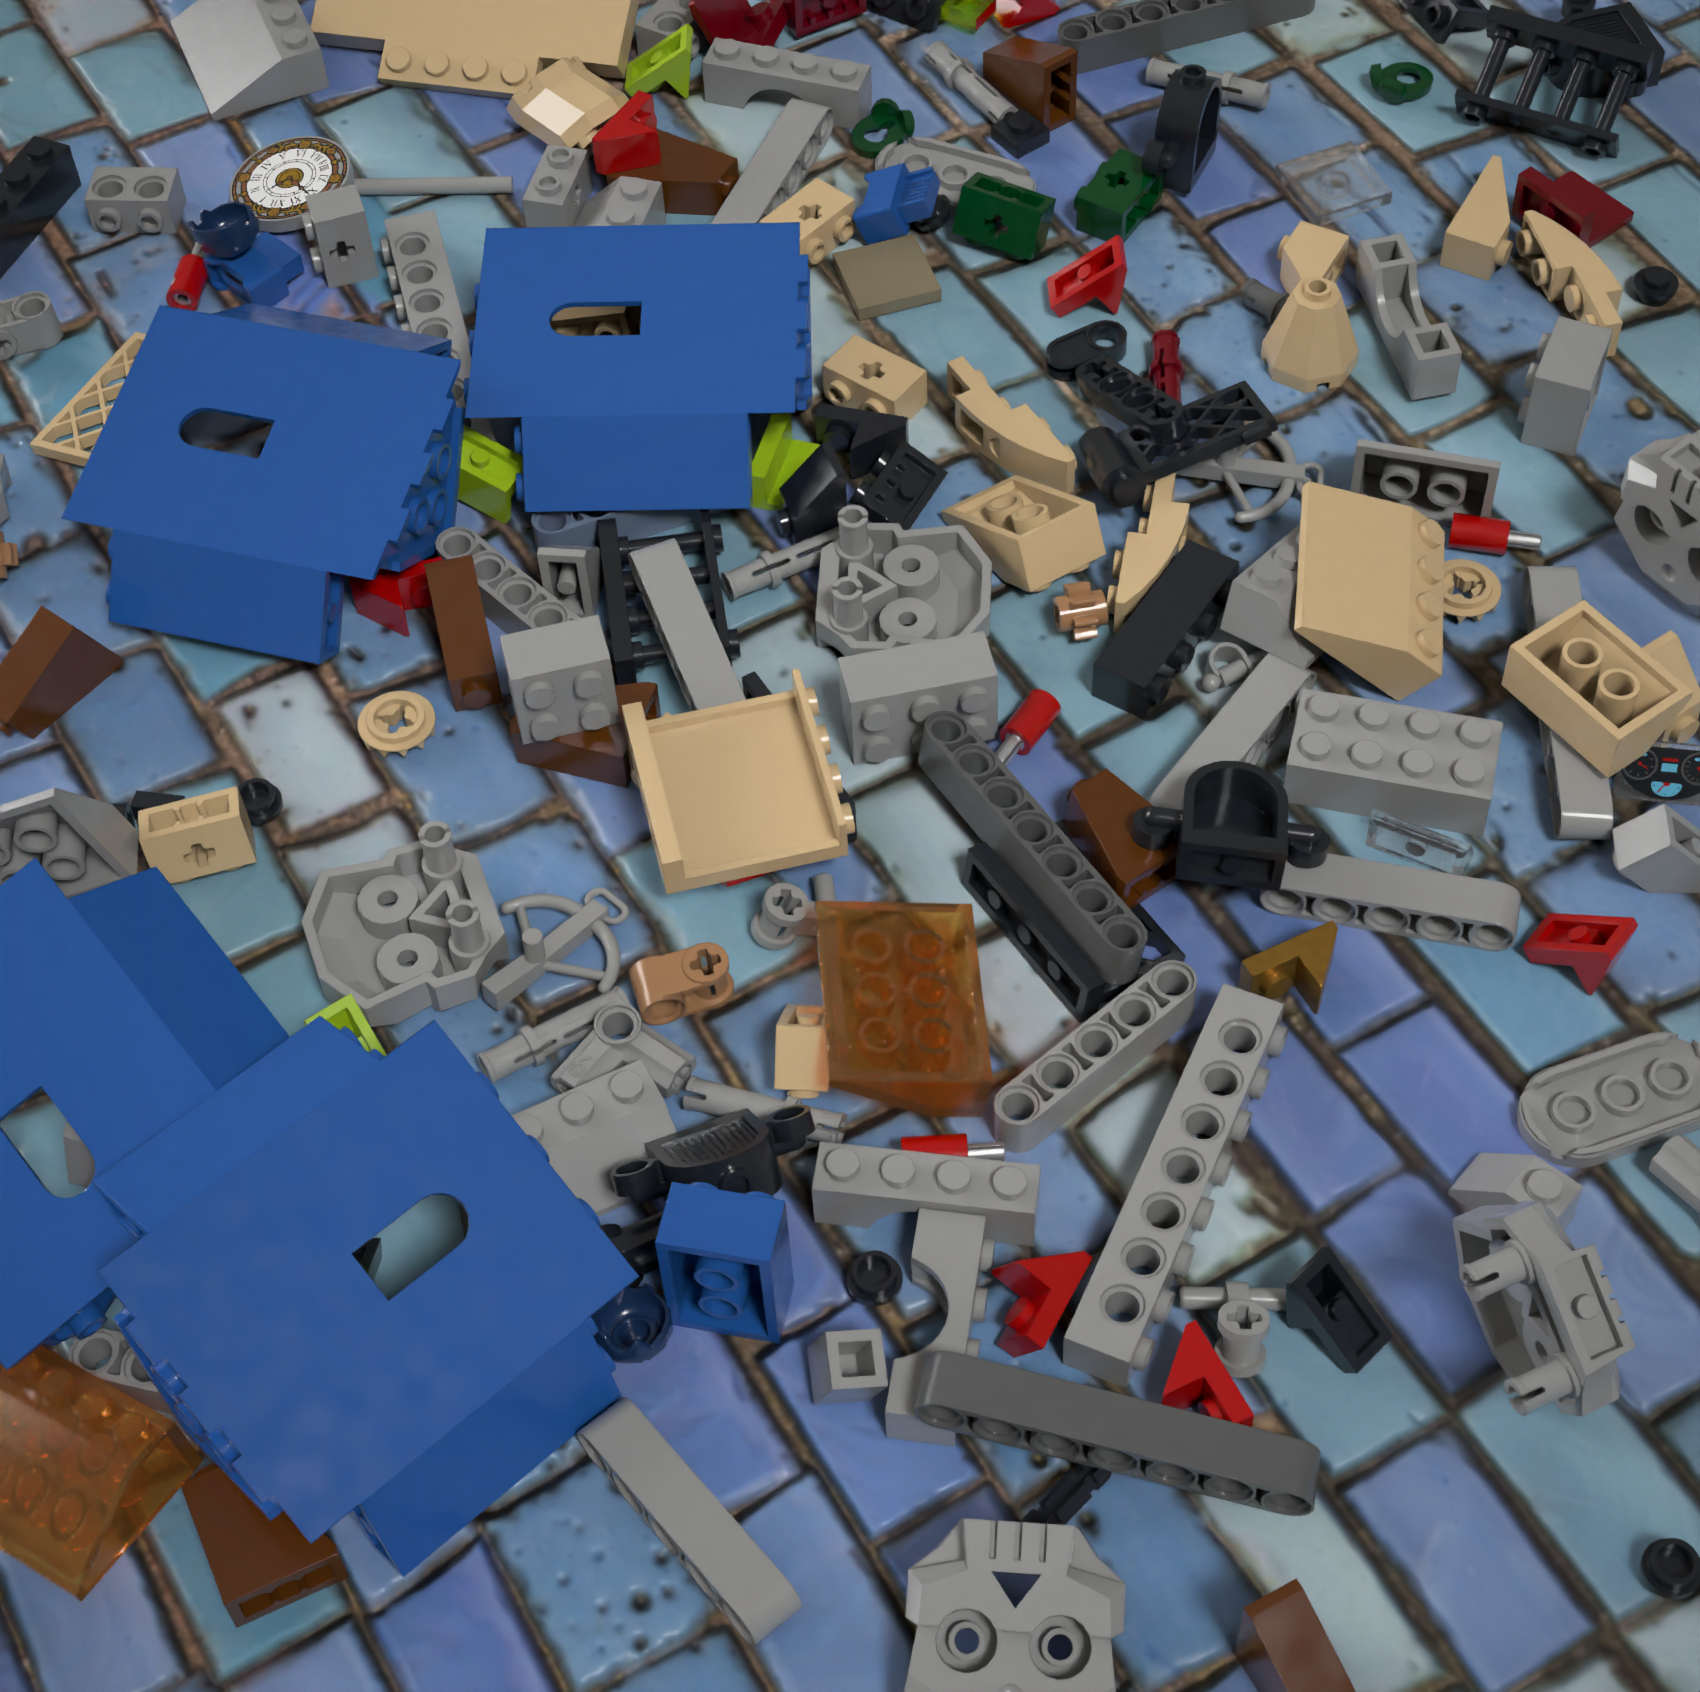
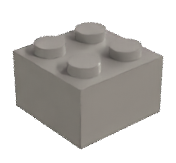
M1558 316L1552 333L1543 332L1536 354V359L1541 360L1540 364L1531 362L1524 383V389L1529 390L1531 395L1530 397L1524 396L1517 417V422L1524 424L1520 443L1575 456L1598 395L1613 329Z
M599 615L499 636L523 745L538 741H548L556 737L587 730H598L605 726L621 723L611 659Z

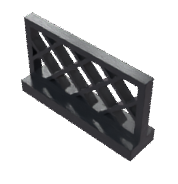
M1064 819L1055 822L1071 841V837L1063 823ZM986 842L968 848L962 884L1079 1023L1088 1020L1098 1012L1101 1003L1118 996L1157 964L1168 960L1184 962L1186 955L1139 903L1131 911L1147 930L1148 939L1146 945L1155 947L1162 957L1156 960L1142 958L1135 979L1129 983L1122 985L1107 983Z

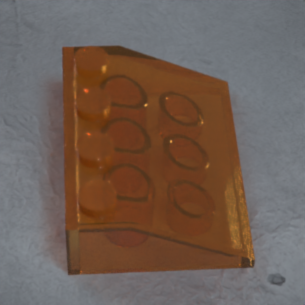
M815 901L814 910L828 1086L926 1116L982 1117L993 1084L972 904Z
M40 1345L16 1366L8 1370L0 1362V1550L82 1602L200 1466L203 1460L174 1421Z

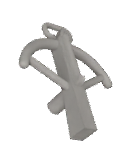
M1277 431L1272 432V436L1266 439L1277 448L1283 462L1242 457L1257 443L1255 442L1248 446L1245 444L1240 445L1238 448L1235 447L1176 472V475L1219 480L1228 484L1243 510L1235 514V520L1238 523L1261 520L1276 513L1287 503L1293 491H1298L1302 495V486L1309 481L1312 482V479L1305 476L1306 469H1314L1318 472L1316 483L1323 484L1324 481L1323 467L1315 462H1305L1298 465L1292 447ZM1238 483L1278 488L1279 491L1268 503L1253 509Z
M602 887L594 888L585 895V906L572 899L553 894H531L504 902L501 905L502 913L511 914L516 912L522 932L524 954L481 983L484 1000L499 1011L549 971L600 981L598 985L600 993L611 990L619 974L621 953L618 941L606 923L617 925L624 922L629 916V907L611 891ZM597 895L605 896L620 908L622 913L617 917L609 916L608 905L603 906L593 898ZM538 907L552 908L571 915V917L543 938L542 932L539 929L531 928L526 909ZM594 934L600 939L606 951L607 966L605 971L559 963Z

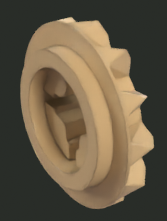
M1453 559L1444 561L1443 617L1448 615L1456 616L1459 623L1466 617H1471L1480 622L1485 613H1494L1501 597V584L1494 572L1483 564L1471 560ZM1454 586L1463 593L1470 592L1469 599L1464 598L1460 593L1453 595Z
M392 691L374 698L363 708L358 718V731L368 750L377 749L384 758L391 752H399L405 757L408 749L413 747L423 749L425 739L435 736V721L437 719L433 706L423 696L410 691ZM404 717L407 727L400 726L396 732L391 733L389 725L396 726L399 720H402Z

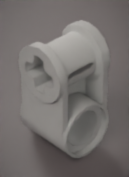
M31 291L18 297L0 301V340L2 343L0 361L27 352L51 348L62 339L63 329L49 296L44 292Z

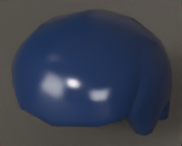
M236 201L221 204L211 211L201 210L199 225L197 226L194 221H189L188 226L205 253L219 258H230L240 255L251 246L259 232L260 221L250 205Z
M645 1283L641 1288L627 1286L590 1316L598 1328V1333L593 1336L596 1343L617 1363H642L652 1359L666 1347L673 1332L670 1308L666 1306V1301L658 1293H655L653 1287L648 1283Z

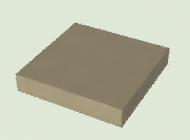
M915 234L832 253L833 266L859 321L942 300L941 287Z

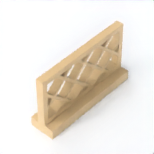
M135 332L33 439L29 445L34 454L85 467L91 452L84 451V448L95 446L102 428L82 435L81 430L100 423L105 424L114 405L108 406L107 402L117 398L124 381L106 386L113 380L127 377L134 362L133 357L138 353L146 334ZM100 404L101 409L80 415L85 409ZM73 433V438L54 443L57 438Z

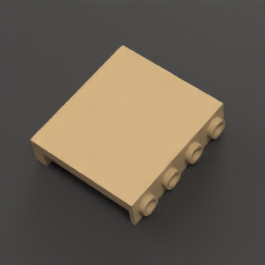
M799 668L792 670L793 690L646 721L641 701L621 705L626 738L666 895L848 855L847 834L855 833L852 810L849 802L840 804L838 794L843 793L840 771L837 763L828 764L826 755L831 754L828 732L825 724L816 726L814 717L819 716L816 693L813 686L805 688Z

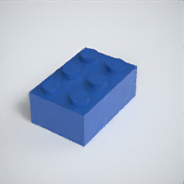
M672 1182L655 1240L666 1306L670 1308L672 1324L674 1326L780 1344L794 1287L785 1200L775 1199L773 1196L759 1191L743 1194L719 1190L717 1187L704 1182H694L690 1185Z

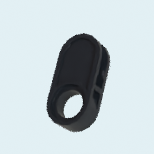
M1101 320L1056 338L1047 346L1046 370L1048 374L1055 380L1072 382L1077 380L1075 375L1077 367L1091 358L1109 357L1116 362H1120L1126 355L1127 331L1118 322ZM1099 339H1111L1117 342V344L1110 347H1102L1095 342Z

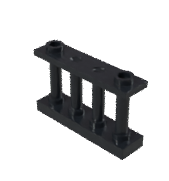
M1491 5L1485 18L1487 37L1491 38L1493 45L1474 92L1457 88L1454 95L1457 113H1460L1464 119L1473 123L1488 121L1579 147L1583 153L1591 157L1604 158L1607 155L1617 158L1620 151L1619 134L1610 131L1630 81H1635L1636 79L1648 81L1653 68V49ZM1517 45L1531 49L1533 56L1514 103L1511 104L1490 98L1509 48ZM1556 56L1571 60L1574 65L1554 115L1529 109L1549 59H1553ZM1596 67L1612 72L1614 78L1596 123L1592 127L1570 121V118L1589 71Z
M699 509L702 531L628 540V536L618 537L616 518L597 520L618 685L637 683L636 671L645 670V665L669 662L662 643L642 646L641 641L632 642L631 635L640 634V629L654 627V624L647 609L637 610V605L627 606V599L636 598L635 593L640 592L632 571H623L622 565L629 564L628 553L675 538L681 552L704 549L707 565L688 568L696 586L710 584L712 600L703 602L710 618L715 619L717 634L731 666L732 658L741 657L737 628H727L716 553L724 552L721 525H711L709 509Z

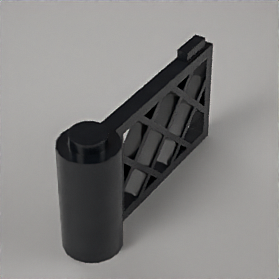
M1246 380L1184 405L1187 420L1197 421L1195 424H1189V431L1182 437L1183 439L1180 443L1156 444L1154 442H1142V440L1147 438L1132 428L1116 433L1109 427L1100 426L1088 430L1079 439L1076 448L1077 457L1105 501L1113 507L1125 508L1132 506L1141 499L1148 483L1245 444L1248 446L1272 436V432L1278 430L1275 417ZM1242 399L1238 406H1227ZM1214 420H1226L1223 425L1212 424ZM1242 421H1254L1247 425H1240ZM1199 439H1210L1203 443H1197ZM1157 456L1167 457L1165 459L1152 463Z

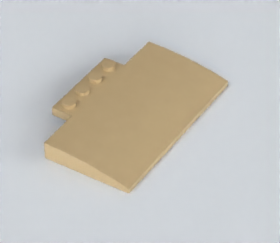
M316 0L310 27L318 43L321 45L383 51L377 77L383 85L511 99L518 90H521L524 95L528 94L529 89L532 87L528 81L541 72L542 67H549L566 57L571 60L573 56H578L586 69L598 76L624 79L639 0Z

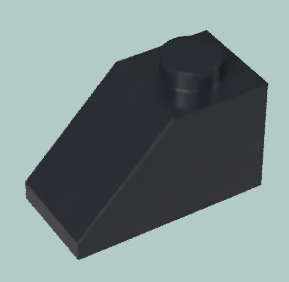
M830 441L820 444L779 488L781 508L775 509V520L781 536L788 535L792 545L839 527L838 512L847 506L845 471Z

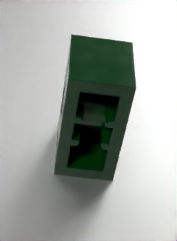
M1119 148L1108 162L1104 161L1101 163L1087 186H1082L1077 192L1073 205L1074 210L1077 211L1076 230L1103 241H1108L1114 236L1119 235L1123 239V243H1125L1161 200L1164 170L1161 176L1143 173L1141 171L1143 156Z
M976 172L962 185L952 233L965 237V240L972 245H988L1002 250L1006 256L1012 259L1032 260L1045 247L1056 199Z

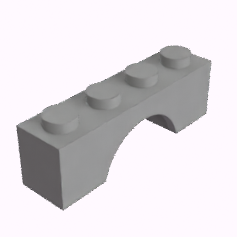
M715 37L702 61L705 102L744 109L750 97L757 92L768 89L783 90L798 96L804 101L832 107L835 114L834 126L854 129L858 122L867 117L872 107L871 65Z
M1399 233L1360 240L1354 281L1411 399L1417 400L1454 393L1462 351L1447 322L1433 325L1429 323L1419 295L1417 262L1403 234Z
M820 1141L811 1189L814 1222L870 1228L875 1221L884 1216L901 1212H919V1208L986 1216V1238L996 1239V1243L1034 1247L1040 1200L1041 1165Z
M919 1208L911 1254L912 1284L930 1294L939 1303L947 1320L941 1333L926 1348L912 1355L894 1359L885 1408L887 1438L954 1447L956 1445V1432L936 1428L920 1421L915 1415V1406L925 1358L929 1353L950 1351L976 1358L980 1356L981 1339L972 1338L974 1322H985L988 1289L980 1288L981 1273H991L996 1239L986 1238V1216Z

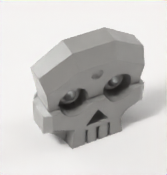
M1699 429L1693 434L1688 433L1674 439L1655 440L1629 458L1621 484L1620 498L1623 502L1614 517L1616 525L1643 576L1690 614L1700 617Z
M847 505L838 512L840 537L821 548L815 616L818 647L833 646L845 657L980 631L985 632L986 638L990 635L992 562L963 524L903 530L899 523H868V512L859 505Z
M430 821L424 824L418 832V841L388 849L385 859L321 870L301 920L325 998L334 1003L351 993L370 1027L398 1024L430 1006H433L434 1011H443L477 999L481 983L485 980L493 964L498 960L510 958L505 931L477 854L454 848L452 832L449 825L445 822ZM387 903H395L393 906L383 907ZM406 962H416L415 964L408 967L402 966Z
M1522 1201L1515 1205H1484L1452 1218L1460 1280L1465 1285L1463 1287L1469 1295L1489 1348L1509 1378L1504 1383L1506 1394H1511L1515 1391L1518 1393V1396L1509 1399L1514 1410L1519 1415L1525 1416L1531 1413L1532 1410L1555 1402L1562 1414L1584 1416L1620 1398V1376L1616 1358L1636 1346L1626 1321H1619L1618 1319L1623 1314L1617 1299L1609 1297V1294L1614 1292L1607 1275H1600V1271L1605 1269L1595 1245L1592 1244L1575 1249L1554 1212L1540 1201Z
M963 1518L957 1522L935 1549L908 1569L905 1617L917 1625L904 1692H1116L1111 1638L1124 1632L1126 1584L1100 1558L1083 1531L1077 1526ZM993 1573L1040 1577L1016 1608H1014ZM969 1628L978 1634L979 1645L974 1652L966 1654L958 1650L955 1638L959 1631ZM1055 1635H1064L1072 1643V1652L1064 1660L1054 1659L1048 1652V1643Z

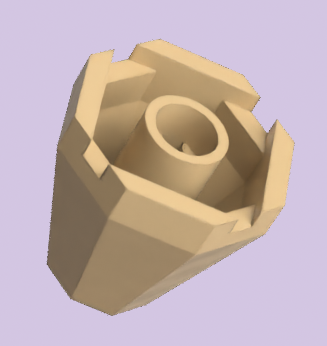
M1313 277L1300 280L1291 292L1262 341L1261 357L1264 363L1268 362V373L1273 381L1303 393L1317 391L1318 384L1329 383L1328 389L1341 387L1357 365L1359 350L1337 284L1322 277Z

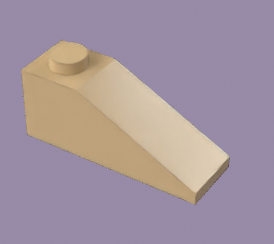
M1492 155L1445 231L1440 266L1486 281L1490 280L1498 265L1502 267L1506 265L1513 246V241L1507 240L1511 221L1500 156Z

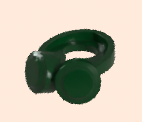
M1397 62L1383 69L1381 68V63L1371 65L1369 70L1372 88L1379 92V95L1385 101L1396 105L1402 104L1404 100H1414L1425 96L1430 92L1434 80L1433 74L1429 69L1412 62ZM1402 73L1417 74L1421 79L1417 83L1407 84L1397 80V77Z
M882 98L877 100L871 109V115L858 122L852 131L854 151L863 158L876 159L880 151L887 145L896 141L897 146L903 144L905 139L911 138L914 133L915 120L910 110H899V106L891 99ZM889 128L887 130V137L880 142H871L864 138L865 133L868 131Z

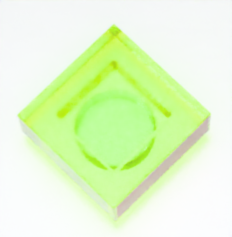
M947 0L941 6L942 20L976 32L996 11V0Z

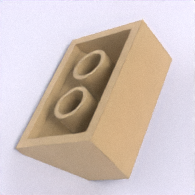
M1584 599L1510 645L1501 683L1504 688L1607 778L1643 756L1688 703L1693 694V690Z

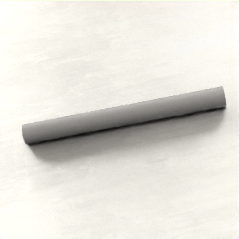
M513 176L354 178V184L357 186L359 195L500 194L514 192Z

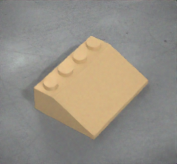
M1311 481L1302 486L1294 631L1396 701L1402 700L1442 676L1445 530L1436 521L1428 519L1411 506Z

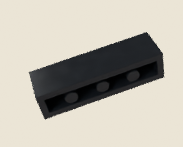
M33 136L0 173V279L82 185L69 145Z
M1188 540L1093 664L1092 696L1141 719L1145 717L1154 703L1160 705L1166 698L1178 671L1183 673L1187 670L1192 662L1197 645L1201 640H1209L1214 633L1219 616L1226 607L1232 581L1238 576L1239 561Z

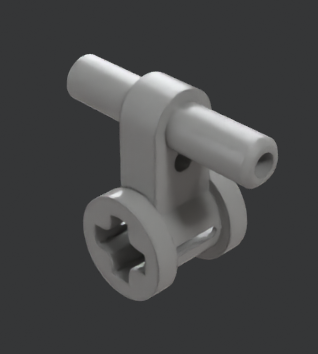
M820 873L813 878L816 901H809L806 894L800 888L789 883H777L769 887L763 897L762 908L756 912L751 922V933L754 939L765 948L783 950L793 943L796 935L821 936L825 963L831 967L841 966L846 961L842 932L845 930L846 924L843 907L836 900L833 876L828 873ZM783 897L779 906H776L779 898ZM781 927H784L781 935L778 937L777 935Z
M1225 1281L1223 1287L1182 1286L1179 1289V1306L1182 1309L1219 1310L1217 1327L1222 1337L1216 1342L1214 1350L1230 1376L1248 1378L1260 1373L1265 1366L1266 1349L1261 1342L1269 1333L1270 1315L1268 1311H1286V1288H1249L1248 1282Z

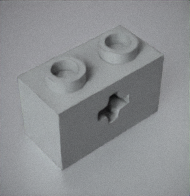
M547 145L522 198L526 227H574L585 202L589 200L593 191L588 150Z
M356 184L305 196L309 214L301 215L308 241L316 240L317 247L309 248L316 274L324 272L329 289L379 277L366 214Z

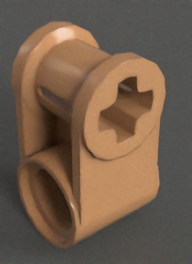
M705 942L665 955L647 957L634 964L629 970V978L640 1016L644 1023L664 1025L681 1017L709 1009H717L726 1005L733 996L734 982L728 972L730 968L729 957L725 949L718 944ZM703 956L706 957L707 962L705 967H702L701 957ZM714 985L715 995H711L709 986Z

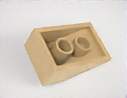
M1018 475L1001 481L941 511L943 520L949 526L963 524L991 560L992 570L1004 582L1027 592L1045 590L1052 585V581L1068 573L1083 571L1089 567L1090 562L1106 554L1095 503Z

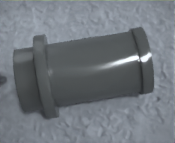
M1252 278L1244 284L1240 291L1249 297L1239 295V302L1267 317V322L1272 325L1290 294L1284 292L1279 294L1260 283L1257 279Z

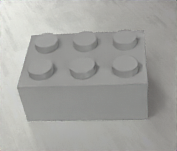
M984 631L838 658L842 724L854 765L870 762L879 763L887 759L919 753L925 721L928 716L939 711H950L959 714L984 741L998 738V673Z

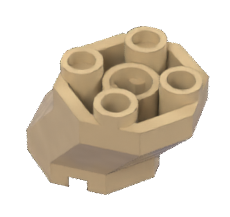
M573 56L571 60L568 57L562 58L536 74L528 81L532 86L528 94L524 95L521 90H518L511 97L506 110L517 124L546 144L588 150L590 157L593 154L591 150L593 148L592 138L629 99L623 92L587 70L578 56Z

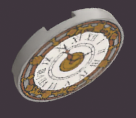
M319 136L286 138L263 147L240 165L232 177L229 196L231 202L238 201L252 207L259 218L260 231L275 233L295 231L304 228L301 215L309 214L305 196L353 185L354 169L347 152L333 140Z

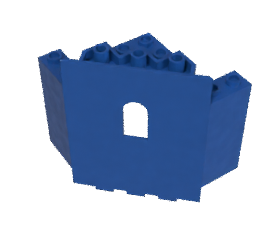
M800 222L486 228L480 283H476L474 287V301L477 310L475 330H470L469 332L470 376L464 379L463 386L466 405L465 418L521 417V426H515L514 429L516 454H523V473H517L516 495L518 501L525 502V512L751 508L753 505L751 413H795V410H807L813 404L810 268H808V255H800ZM642 306L640 335L567 336L555 332L550 326L552 317L565 308Z
M254 303L213 314L160 305L61 519L113 529V534L108 544V555L112 560L111 580L106 589L109 621L315 664H321L339 654L345 575L373 580L376 578L379 568L401 572L437 553L435 544L437 536L442 531L455 527L466 408L456 405L452 393L461 364L460 359L451 358L452 339ZM200 412H216L274 423L259 459L189 445L181 439V428L188 418Z
M35 857L0 885V1122L43 1088L90 1150L95 1162L93 1179L82 1193L69 1198L57 1197L44 1186L0 1127V1362L6 1370L16 1366L41 1344L55 1346L73 1336H76L78 1340L85 1339L97 1332L108 1320L105 1314L117 1297L97 1270L137 1240L117 1222L93 1181L290 1038L156 866L67 899Z
M319 1016L93 1181L117 1222L137 1240L97 1271L123 1304L122 1311L112 1319L184 1433L270 1521L284 1511L302 1535L312 1544L347 1514L352 1512L372 1547L402 1577H405L580 1429L622 1396L611 1374L616 1370V1365L609 1354L596 1343L593 1336L598 1333V1328L590 1316L637 1279L639 1275L600 1228V1220L591 1206L583 1199L576 1198L549 1164L550 1159L543 1146L532 1135L525 1134L498 1100L499 1094L492 1082L482 1072L474 1070L435 1019L386 1056H383L376 1049H372L369 1052L366 1051L355 1034L346 1026L339 1030ZM431 1195H446L454 1198L463 1206L468 1215L469 1227L465 1239L459 1246L388 1301L352 1253L421 1200Z

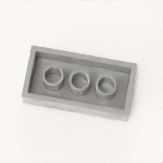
M1302 688L1283 785L1288 796V803L1392 821L1378 813L1383 812L1419 826L1483 837L1492 798L1503 722Z

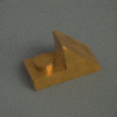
M1333 920L1242 960L1238 988L1269 999H1275L1286 993L1291 986H1295L1313 1013L1318 1014L1334 955L1338 931L1337 925Z

